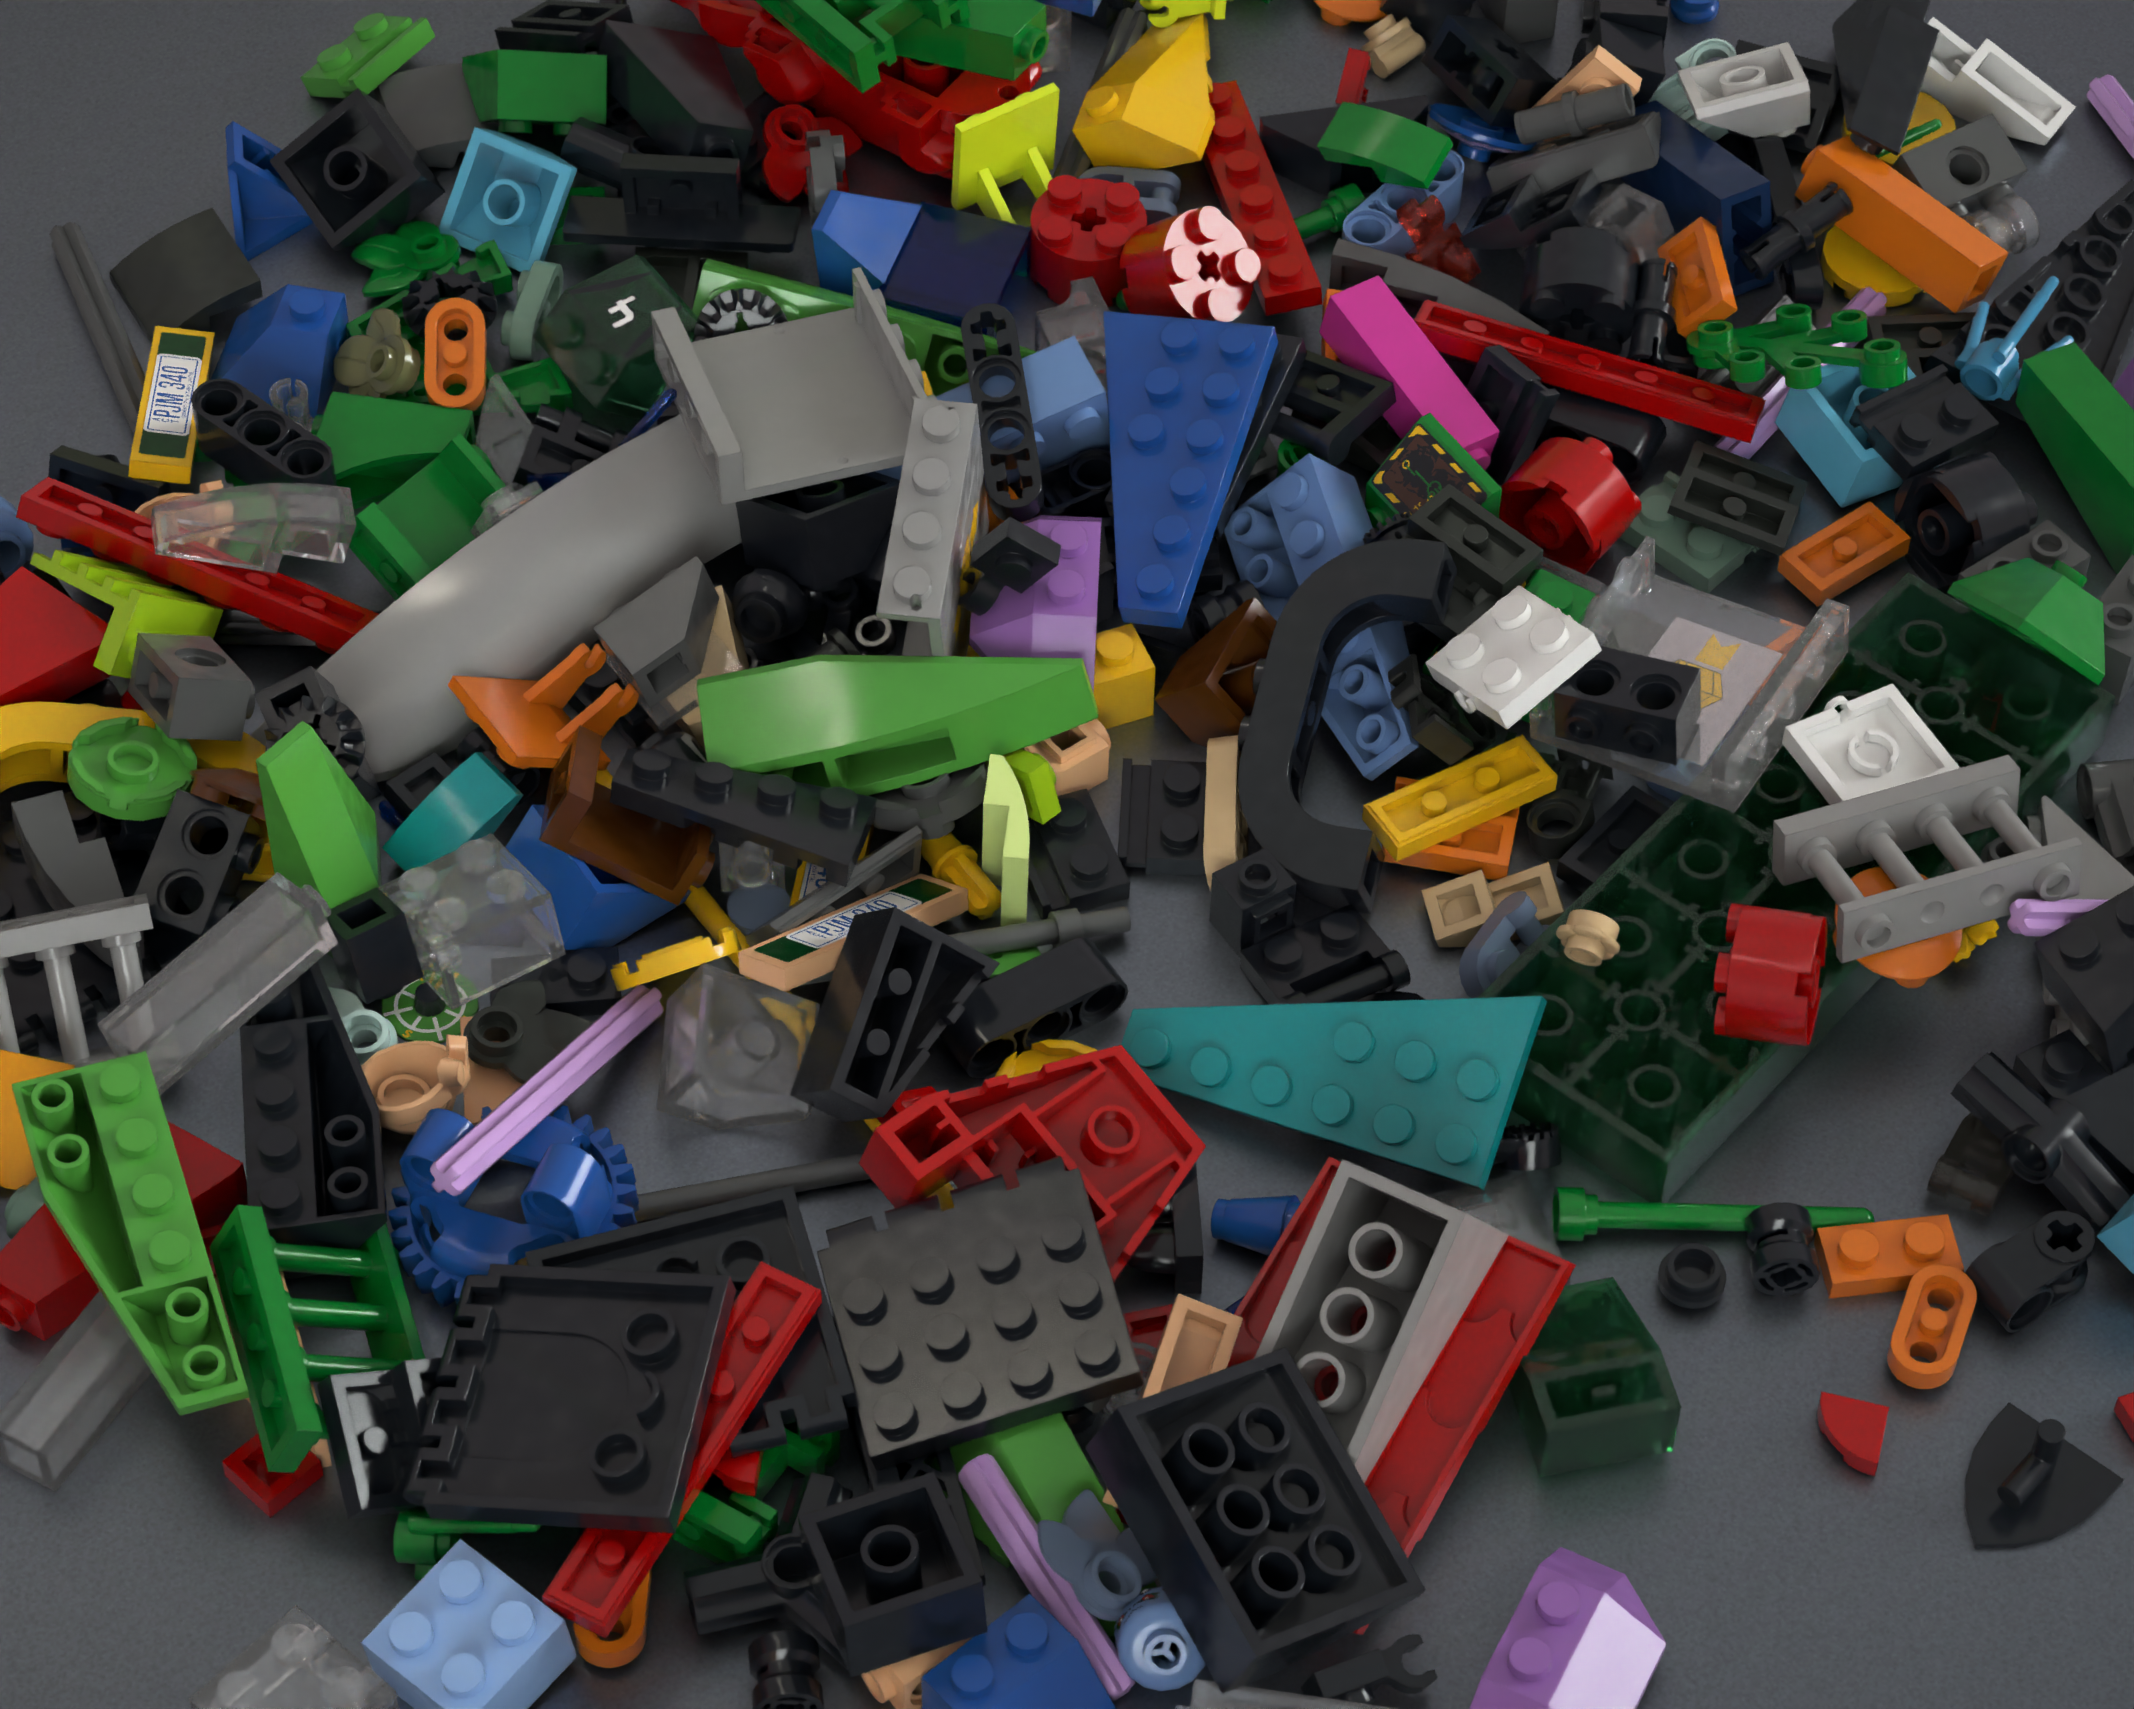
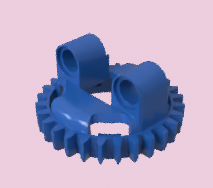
M562 1105L553 1116H547L501 1157L504 1160L536 1168L521 1195V1205L526 1223L520 1224L464 1207L482 1175L457 1196H452L445 1190L438 1193L431 1184L435 1179L430 1172L433 1162L476 1125H473L464 1116L450 1110L431 1109L425 1115L399 1160L400 1172L406 1186L392 1188L391 1192L395 1207L397 1208L388 1211V1217L394 1230L390 1235L394 1246L398 1250L404 1271H406L408 1277H414L416 1286L422 1294L433 1292L435 1301H437L441 1308H445L454 1301H456L457 1305L466 1276L488 1275L491 1264L514 1265L518 1260L526 1258L525 1252L635 1225L637 1223L635 1213L639 1210V1197L632 1163L627 1164L628 1161L623 1145H613L611 1133L607 1127L594 1131L591 1116L588 1114L583 1115L572 1124L568 1106ZM488 1106L482 1108V1120L492 1112ZM431 1220L440 1234V1237L435 1242L429 1231Z

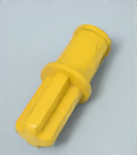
M951 832L937 839H922L921 855L931 866L932 877L968 889V911L981 920L992 917L994 911L1001 907V892L978 866V854L969 845H962Z

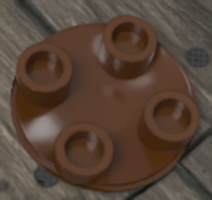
M221 767L190 770L189 774L192 775L191 779L194 781L189 793L222 805H227L228 803L241 807L244 800L252 802L254 804L250 815L266 821L257 773L239 768Z

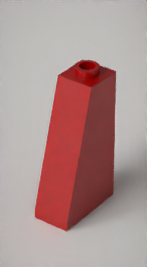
M23 566L18 568L0 585V706L22 702H62L112 676L93 666L108 623Z
M167 1121L200 1230L224 1223L236 1205L248 1204L247 1181L243 1162ZM45 1203L0 1251V1323L12 1331H19L22 1328L41 1340L46 1341L106 1301Z

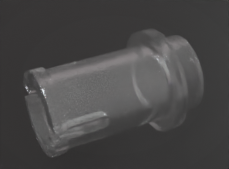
M285 378L274 383L269 391L272 406L311 432L314 418L310 416L309 392L306 384L296 379V397H294L292 394L291 378Z

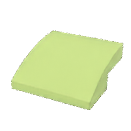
M990 754L983 802L982 870L994 885L1002 886L1000 926L1027 922L1030 847L1029 820L1025 800L1013 770L1003 755Z

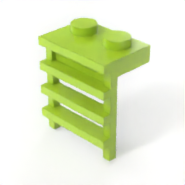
M55 549L52 559L34 552L30 562L31 565L114 607L93 664L95 668L112 676L130 679L138 633L210 636L213 639L224 611L217 606L197 602L198 597L191 593L171 589L172 585L158 583L146 576V571L131 565L110 562Z

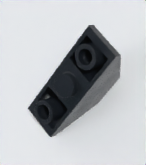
M1427 95L1360 104L1397 114L1427 126L1429 108ZM1340 106L1260 117L1259 137L1274 173L1325 197H1328L1330 191L1349 183L1356 184L1362 193L1375 192L1384 184L1380 182L1371 167L1326 161L1319 151L1317 145Z

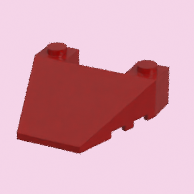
M1117 1045L1043 1064L1040 1071L1008 1079L1007 1074L985 1079L982 1086L949 1094L948 1089L927 1094L875 1128L859 1161V1165L894 1208L925 1199L950 1181H953L960 1188L1002 1174L1007 1189H1014L1020 1187L1015 1172L1016 1169L1061 1155L1066 1172L1076 1168L1080 1170L1115 1283L1206 1148V1145L1122 1045Z

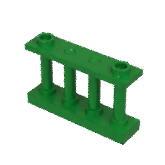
M236 1205L209 1248L238 1358L248 1388L249 1400L268 1472L294 1473L319 1439H329L323 1410L315 1403L310 1382L319 1383L329 1375L391 1370L404 1360L425 1359L400 1273L399 1253L396 1247L392 1245L386 1223L357 1249L276 1243L275 1239L269 1235L262 1207ZM279 1271L350 1276L357 1303L291 1298L290 1294L284 1290ZM294 1326L365 1331L372 1358L306 1354L305 1350L299 1345Z

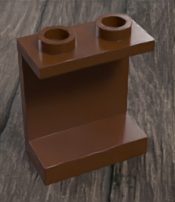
M579 725L550 774L539 840L678 906L691 885L700 888L706 881L716 854L709 850L715 835L708 826L697 822L687 828H680L611 803V789L595 782L603 736Z

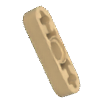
M1238 735L1209 738L1207 742L1203 857L1210 891L1212 887V873L1248 856L1249 827L1242 811L1238 789V770L1241 757L1238 747Z

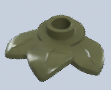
M386 308L375 309L372 312L366 335H353L346 339L337 351L333 362L334 376L340 384L349 386V394L386 398L387 395L394 393L403 394L409 391L418 378L421 366L419 352L412 348L406 339L401 337L399 316L394 311Z

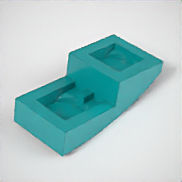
M475 752L416 807L393 833L382 849L424 891L437 890L473 843H484L489 840L523 797V794L482 752Z

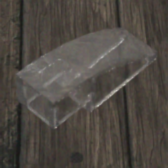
M266 483L228 487L198 493L154 506L150 516L156 555L277 573L283 554L343 564L356 528L350 488L312 483Z

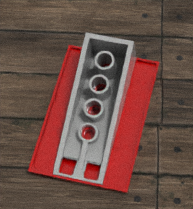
M1329 1156L1234 1315L1242 1317L1243 1320L1227 1368L1284 1347L1287 1348L1408 1558L1416 1542L1421 1541L1475 1439L1485 1429L1524 1355L1527 1356L1576 1265L1514 1238L1459 1209L1342 1159V1161H1339ZM1116 1508L1115 1511L1121 1522L1128 1525L1120 1509ZM1369 1623L1353 1633L1363 1635Z

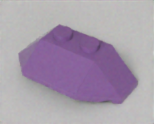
M1039 515L1022 524L1061 545L1058 565L1023 593L1004 586L993 606L985 614L978 616L971 612L969 645L980 657L1083 658L1094 694L1102 518Z
M1559 1547L1538 1565L1481 1676L1469 1709H1637L1665 1651L1666 1642L1625 1574L1563 1547Z

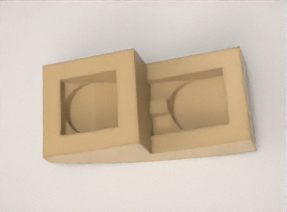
M1549 862L1490 883L1487 882L1481 869L1421 890L1434 937L1439 947H1467L1499 903L1518 891H1525L1536 905L1537 912L1535 916L1541 925H1550L1553 930H1557L1559 926L1566 925L1568 919L1555 875ZM1515 932L1510 938L1511 941L1520 939Z

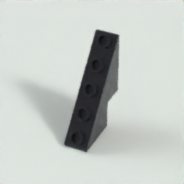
M1856 0L1833 24L1832 31L1847 131L1852 133L1850 135L1851 141L1867 153L1879 155L1882 149H1885L1896 156L1900 154L1940 31L1924 22L1931 0Z

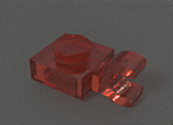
M1430 195L1420 204H1418L1415 198H1412L1396 210L1401 226L1408 232L1415 245L1404 254L1406 259L1450 275L1466 284L1481 272L1469 248H1465L1459 237L1462 233L1456 222L1443 224L1445 221V211L1435 195Z

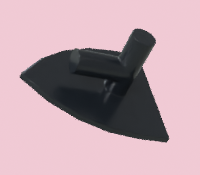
M2008 1402L1989 1424L1974 1447L1965 1478V1515L1974 1547L2017 1548L2052 1540L2081 1526L2104 1506L2121 1486L2124 1479L2064 1439L2066 1435L2065 1427L2059 1421L2046 1419L2040 1423Z

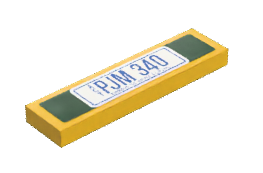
M155 326L129 459L128 477L190 484L198 441L191 398L196 388L208 381L214 348V332Z

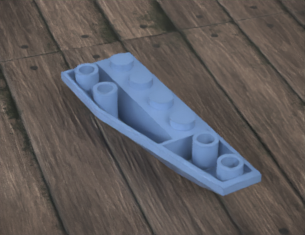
M1308 453L1234 510L1224 529V533L1240 580H1248L1254 585L1263 601L1265 609L1278 621L1283 608L1293 593L1314 571L1340 554L1365 545L1362 538L1373 527L1355 477ZM1389 621L1371 626L1354 636L1345 645L1334 664L1321 716L1362 775L1371 781L1419 747L1418 741L1412 738L1409 712L1403 707L1398 710L1393 705L1390 691L1395 686L1389 682L1388 671L1409 656L1402 621Z

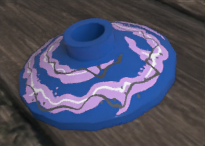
M1438 103L1429 106L1428 114L1430 118L1445 132L1459 140L1456 151L1467 158L1480 162H1489L1492 152L1531 151L1533 146L1537 144V142L1526 145L1522 144L1518 138L1516 128L1490 126L1471 109Z

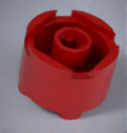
M1060 175L1049 181L1047 191L1035 202L1030 217V275L1036 286L1038 281L1048 290L1047 297L1056 304L1071 309L1100 310L1112 306L1113 298L1116 297L1118 292L1128 287L1126 268L1119 270L1121 252L1128 238L1136 230L1147 226V215L1140 201L1138 189L1126 182L1113 183L1093 178L1077 179L1071 175Z
M1213 206L1192 209L1141 227L1128 238L1120 256L1119 270L1126 268L1128 284L1127 288L1122 289L1125 303L1132 314L1230 322L1236 319L1247 307L1252 295L1254 282L1259 279L1261 274V263L1256 252L1248 248L1245 239L1236 226L1223 216L1220 210Z
M1554 437L1544 441L1501 486L1502 495L1499 519L1544 550L1543 559L1551 563L1546 571L1561 578H1577L1586 574L1631 526L1636 516L1642 510L1640 499L1630 489L1624 476L1612 463L1613 455L1611 450L1596 438L1587 437L1581 442L1567 437Z
M1731 903L1726 925V942L1733 943V946L1729 953L1719 952L1714 975V992L1726 993V996H1719L1717 1002L1714 1034L1790 1046L1809 1045L1816 1025L1822 988H1818L1820 967H1825L1826 917L1814 916L1811 913Z

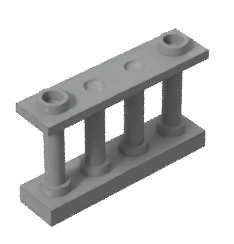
M2005 755L1774 820L1772 872L1783 886L1814 877L1819 880L1838 905L1836 957L1841 963H1845L2011 915L2009 906L2017 899L2058 901L2079 895L2083 843L2077 836L2045 846L2039 843L2017 816L2020 768L2009 755ZM1993 827L2014 852V855L1983 863L1961 835ZM1934 843L1956 871L1924 880L1903 852ZM1875 860L1897 888L1864 897L1844 869Z
M146 893L0 922V1049L20 1053L3 968L9 966L8 957L34 952L36 960L43 961L62 1052V1056L47 1059L73 1064L75 1068L146 1051L152 1072L155 1073L167 1068V1059L179 1057L174 1033L154 1037L136 942L142 940L140 931L153 929ZM101 939L102 947L110 949L128 1042L89 1050L70 955L76 953L74 944Z

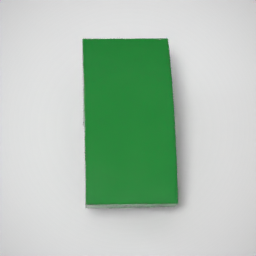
M1343 102L1317 147L1326 161L1371 167L1380 182L1428 189L1454 144L1450 137L1416 121L1380 109Z

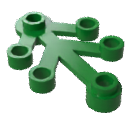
M1787 304L1776 309L1775 321L1736 329L1728 321L1711 320L1701 323L1697 330L1690 333L1686 338L1687 351L1693 355V362L1696 366L1704 369L1727 368L1730 379L1740 383H1751L1763 379L1766 376L1765 360L1785 377L1786 386L1793 389H1810L1820 385L1822 382L1821 363L1859 367V381L1862 385L1870 388H1892L1905 383L1908 379L1907 354L1901 350L1900 342L1888 338L1874 339L1865 343L1864 349L1829 346L1841 342H1858L1868 336L1867 314L1860 310L1848 309L1835 312L1831 315L1830 327L1812 330L1811 307L1805 304Z

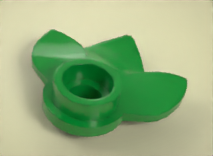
M425 221L403 223L396 230L395 235L380 234L366 239L353 250L351 256L353 261L374 269L362 289L364 298L398 294L405 289L409 290L410 281H425L429 269L436 272L451 262L459 267L461 248L455 237L441 234L438 226Z

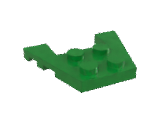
M495 240L485 242L475 248L476 257L457 267L451 262L436 271L439 275L447 274L451 267L454 266L460 275H464L476 270L482 282L492 283L495 296L513 291L512 273ZM405 289L347 323V339L353 335H366L371 314L375 309L386 308L394 311L400 318L401 337L406 339L410 346L419 352L421 366L418 378L409 391L403 394L394 393L387 395L385 399L431 405L428 401L424 384L425 339L415 334L404 320L402 298L407 296L409 292ZM449 297L440 298V301L448 299ZM486 356V394L482 404L473 411V416L537 413L541 403L560 411H564L566 407L574 409L572 390L554 356L499 373L494 372ZM452 384L446 389V392L456 396L462 394L466 387L462 384Z

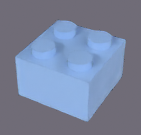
M461 1539L361 1642L376 1679L414 1709H529L577 1657L565 1620Z

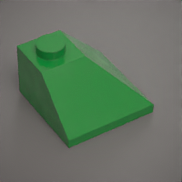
M2027 557L1955 581L1949 588L1948 594L2027 648L2096 685H2099L2104 678L2103 603L2082 589L2088 578L2072 567L2056 560L2050 569Z

